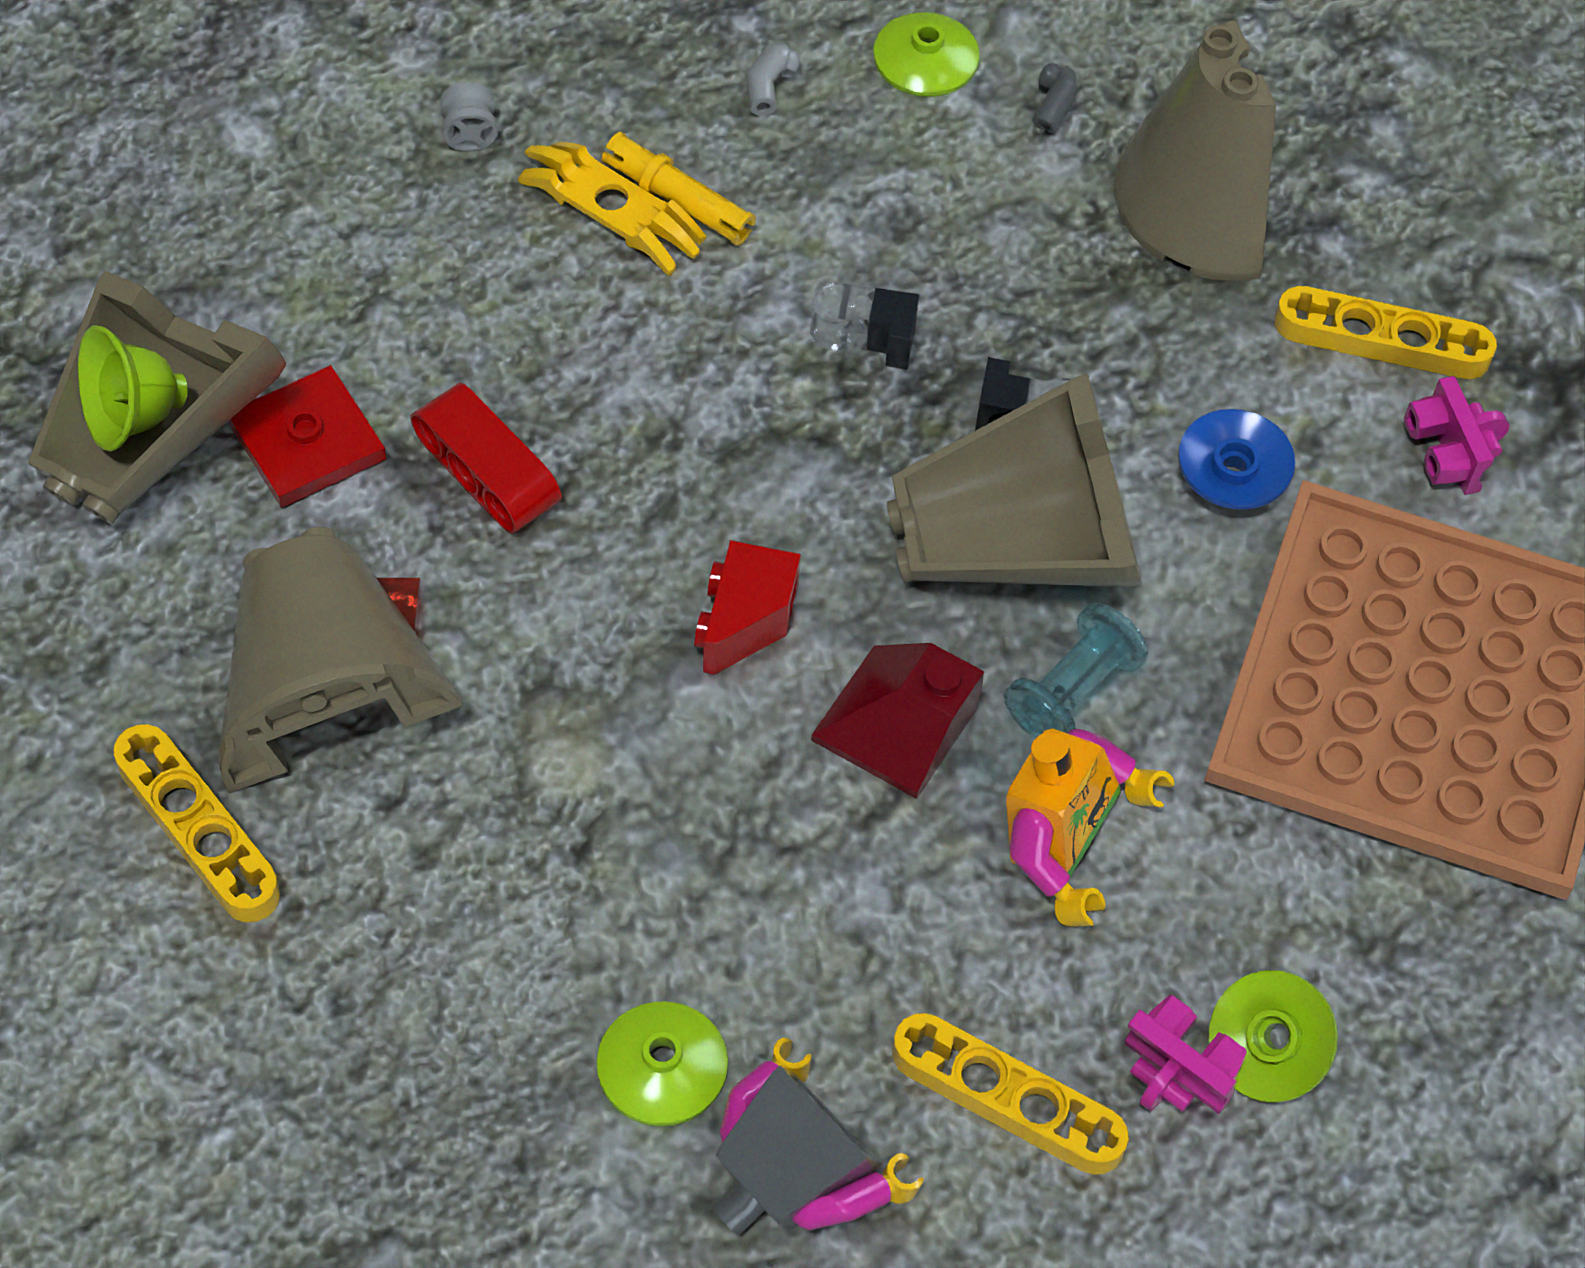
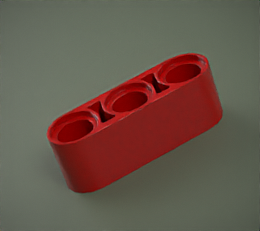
M460 382L410 414L412 427L425 448L505 531L511 534L515 533L561 502V490L549 469L465 384Z

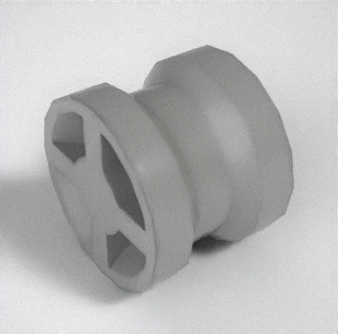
M462 82L447 88L440 97L441 115L445 119L442 123L445 142L448 146L465 152L487 148L495 141L498 135L497 122L492 115L495 110L493 93L486 86L474 82Z

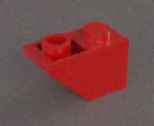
M730 540L724 563L714 561L711 569L707 596L715 598L711 613L701 611L695 632L694 647L704 649V673L715 675L787 635L799 586L801 554Z

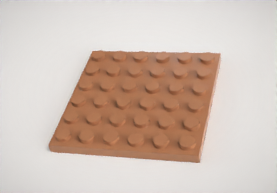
M1302 480L1204 781L1567 900L1574 887L1585 843V568Z

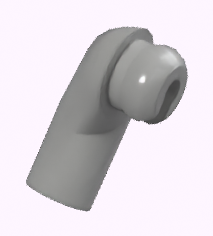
M786 43L768 45L747 71L746 80L750 110L755 115L766 116L776 110L777 102L774 81L779 75L783 78L793 76L792 70L797 71L799 68L800 57L798 52L788 48Z

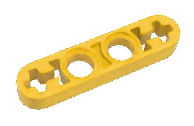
M1296 286L1286 290L1279 300L1274 316V324L1278 333L1285 339L1295 343L1447 376H1455L1461 379H1475L1485 374L1497 349L1496 338L1493 333L1478 323L1308 286ZM1296 310L1306 311L1307 319L1296 317ZM1327 315L1333 316L1331 326L1324 325ZM1358 318L1365 321L1372 331L1368 334L1356 335L1349 332L1342 322L1346 319ZM1405 330L1416 331L1424 336L1427 344L1420 347L1409 346L1401 341L1398 333ZM1439 339L1445 340L1443 350L1436 349ZM1464 346L1472 347L1474 356L1465 354Z
M141 724L130 727L121 733L114 744V758L122 779L224 910L235 920L245 923L258 922L267 918L276 909L280 900L277 877L272 866L165 732L156 726ZM142 748L148 754L154 753L158 769L161 771L156 778H153L151 770L140 758L134 759L133 753L136 750ZM186 788L196 794L194 803L184 811L171 812L161 806L163 797L173 789ZM211 832H221L231 838L229 848L223 854L216 857H206L196 851L198 841L204 835ZM238 865L241 874L253 887L259 885L261 894L258 897L252 899L246 893L239 894L236 879L231 873Z
M928 1013L913 1014L905 1018L897 1026L893 1040L892 1056L898 1070L907 1077L1080 1171L1092 1175L1106 1174L1114 1170L1122 1161L1129 1140L1128 1128L1122 1117L1113 1110L937 1016ZM923 1036L930 1037L934 1040L933 1052L926 1051L921 1058L911 1054L912 1042L918 1043ZM955 1049L960 1053L955 1057L951 1074L946 1075L942 1073L945 1059L949 1061L951 1050ZM981 1063L988 1065L995 1071L998 1077V1084L994 1089L987 1092L971 1090L962 1079V1071L971 1064ZM1039 1094L1045 1096L1053 1102L1057 1115L1052 1121L1044 1124L1030 1122L1022 1114L1020 1102L1030 1095ZM1068 1111L1077 1116L1073 1127H1070L1067 1139L1058 1134L1063 1130ZM1097 1129H1100L1108 1134L1107 1146L1103 1145L1095 1153L1086 1148L1088 1141L1086 1135L1092 1136Z

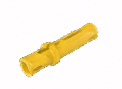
M623 132L616 133L607 143L605 148L614 153L603 152V163L614 167L639 183V187L654 196L657 194L668 202L673 199L690 216L729 239L736 246L741 245L750 235L752 229L746 227L745 224L754 226L756 222L755 214L747 212L676 168L673 159L664 153L655 155L628 138Z

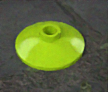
M916 12L897 17L881 29L875 39L873 58L879 74L891 86L915 96L936 97L961 89L973 78L979 63V47L972 33L960 22L937 13Z
M1264 970L1248 974L1235 981L1226 989L1216 1003L1211 1015L1209 1044L1217 1033L1220 1032L1232 1038L1247 1051L1245 1060L1235 1079L1237 1082L1234 1089L1252 1099L1265 1102H1284L1299 1098L1313 1090L1324 1079L1333 1064L1338 1043L1335 1016L1323 994L1313 984L1298 975L1278 970ZM1278 1024L1284 1025L1289 1032V1041L1281 1049L1276 1048L1270 1038L1272 1029Z
M650 1002L626 1011L609 1026L603 1035L597 1053L598 1080L608 1101L626 1117L650 1126H673L698 1117L718 1098L727 1076V1050L718 1029L699 1011L675 1002ZM656 1047H669L675 1053L670 1060L664 1062L657 1061L650 1055L651 1051Z

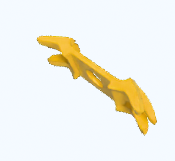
M556 142L549 146L530 145L525 150L526 156L543 163L551 169H525L518 178L519 183L544 189L559 204L563 205L566 201L624 237L628 247L645 252L668 276H671L676 271V263L654 234L668 240L693 259L700 254V249L695 243L701 245L706 240V235L680 205L673 199L670 202H665L603 165L589 154L586 146L570 142ZM557 173L565 180L564 182L558 179ZM615 189L624 193L628 200L619 209L607 210L600 207L595 199L602 191Z

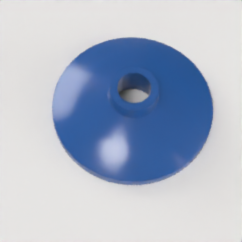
M1223 409L1201 416L1186 429L1178 450V463L1185 481L1198 495L1222 507L1244 510L1265 506L1279 498L1286 491L1295 470V454L1288 437L1272 421L1246 410ZM1227 467H1235L1240 471H1233Z

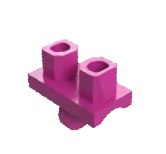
M1451 376L1438 380L1432 396L1410 402L1404 416V423L1411 438L1417 440L1437 435L1440 445L1428 447L1424 457L1425 469L1432 485L1458 482L1464 495L1481 491L1483 485L1480 481V476L1492 465L1494 458L1502 453L1499 440L1509 431L1510 425L1503 412L1496 410L1484 412L1482 405L1478 402L1468 405L1456 377Z
M1173 995L1166 997L1148 1015L1140 1009L1128 1023L1127 1028L1130 1029V1032L1124 1044L1141 1056L1130 1070V1073L1148 1086L1139 1103L1151 1112L1163 1099H1166L1180 1111L1184 1112L1195 1096L1217 1114H1220L1232 1098L1237 1082L1235 1079L1245 1060L1247 1051L1232 1038L1220 1032L1217 1033L1202 1054L1182 1041L1196 1023L1197 1015L1190 1007Z

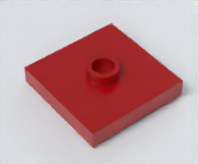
M331 365L252 400L228 421L229 426L281 508L386 460L384 445Z

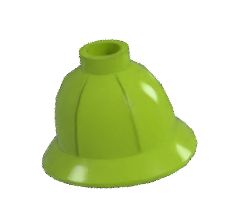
M93 325L83 335L78 354L79 394L88 430L95 443L102 450L115 451L124 444L129 436L140 434L158 425L169 415L171 408L179 409L183 407L188 392L186 378L181 373H173L165 358L152 350L137 345L124 344L104 326Z

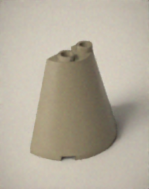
M1237 20L1214 25L1206 30L1201 44L1126 143L1120 154L1114 178V196L1119 215L1128 231L1143 248L1162 262L1169 257L1191 267L1189 273L1191 275L1222 281L1260 279L1262 274L1276 103L1263 75H1256L1251 70L1240 66L1239 62L1243 58L1248 57L1250 48Z
M104 271L94 289L28 464L48 477L43 488L49 493L72 506L80 497L85 500L82 506L103 521L113 524L122 511L275 382L284 370L286 362L279 350L266 336L227 320H223L216 333L176 317L143 286ZM93 325L104 326L124 344L137 345L156 352L168 361L173 373H181L185 376L188 387L187 399L182 408H171L169 415L158 425L140 434L129 436L124 444L113 452L102 450L93 440L85 422L79 394V347L86 330Z
M1088 374L1077 376L892 475L896 499L887 501V509L895 535L905 533L906 536L904 537L905 547L896 549L900 572L905 583L915 580L1131 587L1142 584L1123 502Z
M327 527L310 528L303 532L300 537L279 542L269 548L254 549L244 557V573L240 589L218 757L221 777L229 793L288 772L284 753L274 740L275 738L385 697L404 727L463 706L458 691L359 553L349 543L337 539L332 529Z

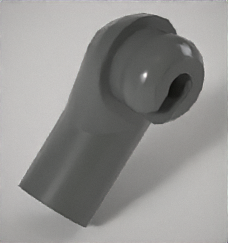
M1049 63L1044 66L1038 78L1039 88L1048 93L1032 120L1040 129L1054 134L1075 101L1076 74L1068 66L1061 68L1056 63Z

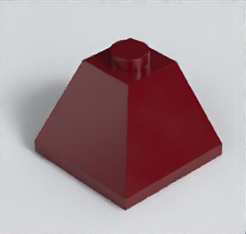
M933 643L874 645L811 734V741L917 799L978 709L985 671Z

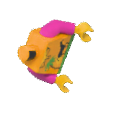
M1051 728L1045 730L1034 739L1031 745V753L1007 792L1006 806L1011 862L1017 864L1047 897L1052 895L1056 897L1055 915L1062 925L1070 927L1093 926L1094 923L1086 911L1104 910L1106 904L1103 894L1093 887L1073 889L1068 881L1121 793L1119 785L1123 782L1125 783L1126 797L1134 805L1164 807V804L1154 797L1153 785L1173 787L1174 779L1165 770L1135 768L1136 761L1132 756L1097 733L1081 729H1073L1065 733Z

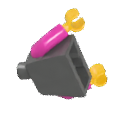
M783 1037L777 1040L773 1049L772 1061L762 1062L729 1091L719 1131L722 1144L717 1150L716 1157L737 1181L711 1208L718 1218L738 1236L764 1210L778 1224L792 1229L799 1226L807 1230H813L853 1221L886 1205L889 1201L897 1204L909 1202L915 1197L924 1181L921 1177L913 1183L906 1184L900 1182L895 1177L894 1173L902 1170L910 1160L903 1153L895 1154L887 1163L882 1174L874 1172L881 1165L879 1161L804 1083L809 1076L812 1055L808 1053L803 1060L796 1063L785 1060L790 1055L793 1041L789 1038Z

